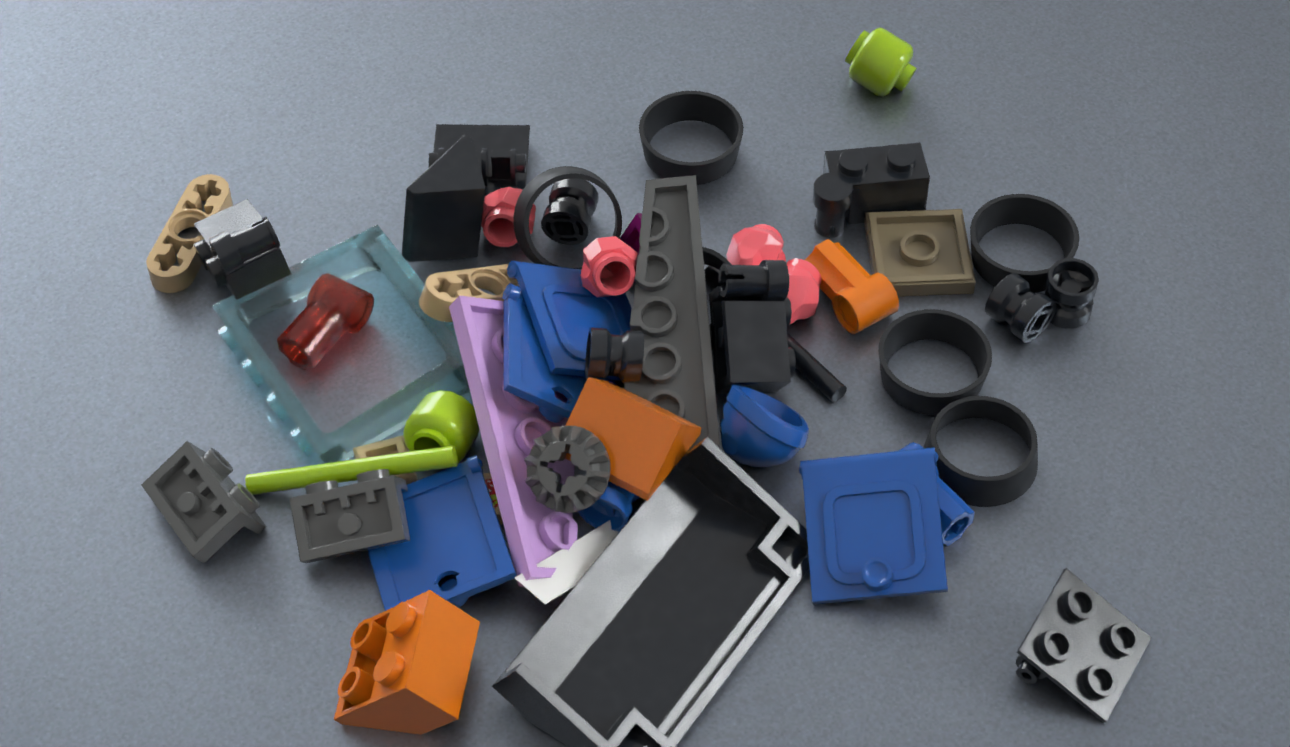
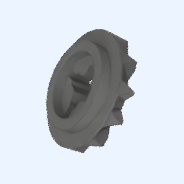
M578 426L552 427L551 430L534 439V446L530 454L524 459L527 465L525 483L531 488L537 502L556 512L572 513L590 507L602 496L610 478V459L605 446L592 432ZM569 453L571 454V463L587 472L586 476L577 474V477L568 476L565 485L560 483L561 474L554 472L553 468H549L548 463L564 461L566 454Z

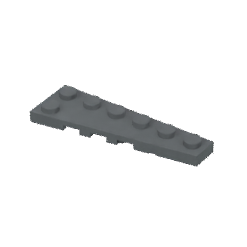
M696 175L646 180L639 237L640 248L635 274L634 303L630 319V331L644 333V358L640 382H625L624 389L701 427V435L690 449L707 436L720 448Z

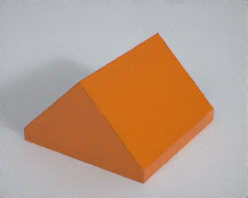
M588 377L565 425L578 426L596 435L605 446L609 455L611 467L609 481L646 501L649 500L698 439L702 430L701 427L612 382ZM567 453L565 459L571 461V454Z

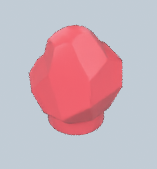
M512 187L500 188L484 197L481 227L483 228L484 236L493 245L510 247L518 243L514 232L513 217L517 200L523 189ZM534 204L529 216L530 235L533 233L536 206Z
M766 224L744 228L735 233L726 254L727 260L732 265H759L763 260H784L786 262V256L782 250L784 241L780 232Z
M616 236L596 238L583 249L582 286L597 298L617 296L627 292L635 280L638 253Z
M797 258L791 259L786 263L789 271V291L787 297L790 300L792 310L790 324L796 320H804L815 315L819 302V285L821 284V275L817 268L808 261Z

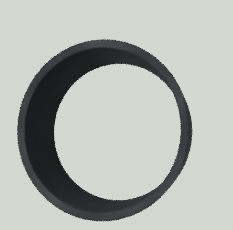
M680 91L665 95L646 108L639 122L643 152L651 170L661 178L696 175L697 185L713 182L723 177L732 169L737 160L744 129L742 118L733 105L717 95L701 91ZM680 121H701L722 130L730 139L732 146L722 155L710 160L683 162L660 154L653 149L650 142L654 135L665 126Z
M561 166L542 172L525 186L515 206L513 226L517 242L529 260L536 264L557 266L546 260L535 248L529 232V216L532 206L540 193L553 183L564 179L587 180L596 184L607 193L615 211L613 236L620 239L622 231L620 206L610 187L599 176L583 168Z
M1010 194L988 201L975 213L970 226L971 257L977 272L995 287L1007 275L1016 273L1029 282L1031 292L1045 291L1047 289L1046 282L1050 268L1038 271H1021L1005 267L988 257L980 248L979 242L986 233L994 228L1009 224H1024L1039 228L1050 234L1060 244L1064 258H1074L1080 239L1075 221L1058 204L1035 195Z
M924 309L900 316L885 329L879 342L880 371L885 390L893 400L904 408L924 415H938L944 407L956 400L978 396L992 364V349L983 331L969 319L945 310ZM918 340H939L950 343L964 351L973 361L977 369L978 379L971 385L958 391L929 393L912 388L900 381L891 372L887 364L894 352L908 343Z
M971 396L948 404L936 416L923 447H935V452L938 454L937 468L939 478L967 505L993 507L1012 502L1031 487L1037 475L1038 442L1032 422L1016 406L994 397ZM969 418L989 419L1004 424L1019 434L1029 447L1030 454L1021 466L1009 473L999 476L973 475L958 469L943 456L937 444L936 434L948 424L958 420Z

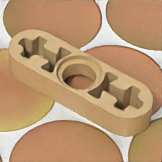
M213 174L202 175L193 179L187 185L150 251L146 265L151 283L158 291L164 293L180 292L188 288L194 281L202 263L193 243L201 239L199 236L192 239H183L178 237V234L186 228L195 227L194 223L233 206L229 184L221 176ZM201 201H206L204 205L205 212H203ZM178 259L179 266H174L176 260Z
M508 264L434 273L426 279L419 298V306L425 314L433 319L453 322L449 306L459 295L504 301L502 297L506 286L510 283L518 287L519 285L517 279L509 278L507 274ZM478 288L488 290L495 295L485 293Z

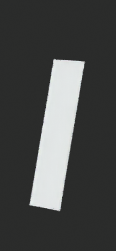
M609 520L574 541L569 550L561 549L536 564L537 567L557 568L551 578L526 580L521 573L515 579L546 605L575 586L619 531L611 529V522Z

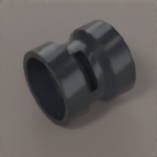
M564 179L555 182L549 195L550 205L546 207L541 220V228L545 235L551 240L565 245H575L585 241L591 227V216L594 214L599 200L596 188L583 179Z
M1065 258L1055 262L1050 267L1045 295L1055 301L1057 305L1056 312L1050 323L1067 329L1080 327L1090 319L1094 304L1093 298L1095 297L1099 282L1098 273L1092 265L1080 259Z
M1012 273L1002 279L993 289L985 304V312L996 322H1007L1011 326L1012 334L1021 341L1029 343L1035 340L1047 328L1054 317L1057 305L1055 301L1044 293L1035 294L1031 292L1029 282L1020 275Z
M590 327L586 346L585 379L591 377L603 380L607 376H616L622 382L639 383L644 358V333L627 330L622 335H614L605 328Z

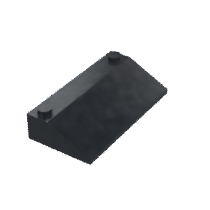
M707 436L686 452L649 500H645L492 687L533 725L569 747H676L810 569L807 529Z

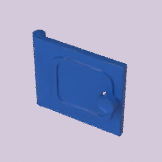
M511 261L508 264L507 274L509 278L517 279L552 374L585 377L586 346L590 327L605 328L614 335H622L625 331H630L632 308L626 292L617 296L597 298L582 286L581 269L521 261ZM607 376L605 378L612 380H620L616 376Z
M510 283L506 286L502 297L504 300V391L538 405L539 411L547 420L559 423L565 417L569 419L587 379L582 376L552 374L550 372L524 298L520 292L521 289ZM603 379L604 381H609L616 384V380ZM555 391L562 393L568 401L564 403L556 398Z
M935 447L800 461L799 473L803 480L813 605L948 592L935 467L937 466L938 454L935 452Z
M477 455L467 458V461L459 463L457 467L447 468L407 484L408 491L403 492L402 496L410 541L368 550L385 611L428 590L433 591L459 608L465 604L468 597L515 579L517 576L483 475V462ZM451 574L457 575L456 579L444 582L441 587L438 585V582L443 577Z

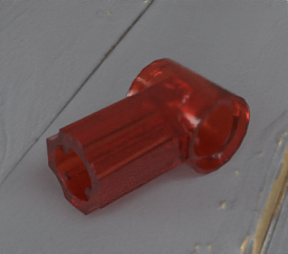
M322 274L315 281L308 294L306 308L277 338L279 351L289 359L291 364L302 370H306L308 367L314 368L346 331L354 334L365 326L373 311V294L333 274Z

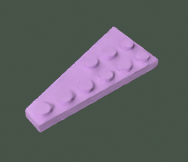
M459 295L449 306L512 561L517 576L522 573L526 580L551 578L557 568L537 567L536 564L561 549L569 550L574 541L577 540L578 524L572 518L573 512H556L536 501V496L525 483L527 465L524 459L530 454L534 446V439L542 436L551 430L552 427L565 426L568 418L565 417L559 423L550 422L541 414L538 405L504 391V301ZM555 391L556 398L564 403L568 401L562 393ZM564 459V461L548 463L549 468H553L554 472L561 474L560 483L565 485L568 476H574L575 465L571 461ZM518 582L519 587H524L522 584Z

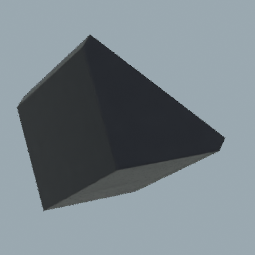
M464 134L406 189L401 258L408 262L478 257L485 185L473 138Z

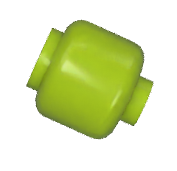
M881 27L874 29L871 33L864 30L845 59V62L850 65L849 77L879 97L887 96L894 87L902 92L917 69L910 64L913 57L912 46Z
M438 390L428 393L417 404L406 420L403 436L409 451L454 445L459 463L465 458L474 444L480 429L475 409L469 401L454 392Z

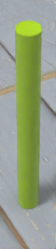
M452 445L247 474L245 485L252 495L305 488L307 485L323 481H337V483L356 481L358 474L379 469H388L391 476L457 467L458 457L456 448Z

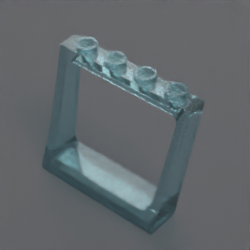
M378 225L289 267L291 271L289 276L238 300L232 295L212 305L224 325L217 329L219 335L234 354L243 349L248 358L240 364L259 388L267 383L272 392L264 397L267 403L282 422L289 417L295 422L297 426L289 433L304 454L309 457L316 452L324 463L348 460L354 456V447L378 442L403 428L417 404L428 393L442 390L451 391L462 396L470 392L453 322L438 321L422 311L419 306V298L425 284ZM369 271H379L387 278L446 354V359L432 370L331 433H324L249 329V324L256 318L329 286Z

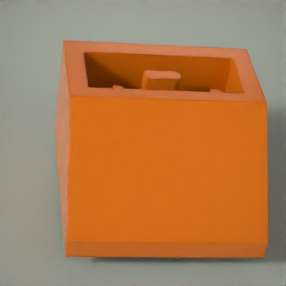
M428 590L360 622L351 637L350 645L352 651L346 673L338 686L339 700L333 720L342 725L419 735L458 720L480 621L433 591Z

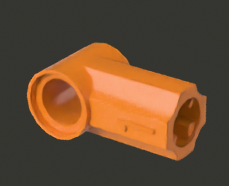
M827 239L817 244L812 253L804 259L814 265L821 275L819 287L831 299L832 307L839 323L849 333L856 334L898 312L899 298L889 279L878 272L870 275L839 242L833 243L830 239Z

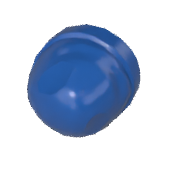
M738 384L732 385L726 398L727 402L723 406L724 417L720 420L722 448L733 461L751 467H774L790 461L801 448L805 447L809 428L798 412L781 401L755 389Z

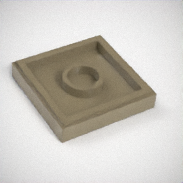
M962 209L865 213L864 226L871 274L873 275L878 272L886 276L893 284L898 297L974 294L976 282Z

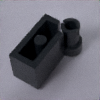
M921 143L825 151L823 174L815 180L813 189V203L817 208L814 221L816 232L820 236L830 238V228L834 226V237H838L845 230V219L849 225L864 223L865 213L926 210L930 175Z
M248 199L194 223L201 240L193 243L201 263L206 271L209 270L216 286L220 288L226 285L236 300L291 275V271L281 251L280 242L267 217L262 218Z
M763 260L759 265L722 264L718 282H726V286H717L709 293L716 394H728L733 384L743 385L762 393H776L791 382L796 366L794 350L792 347H788L787 328L790 325L792 315L791 303L787 297L789 291L788 266L784 260Z

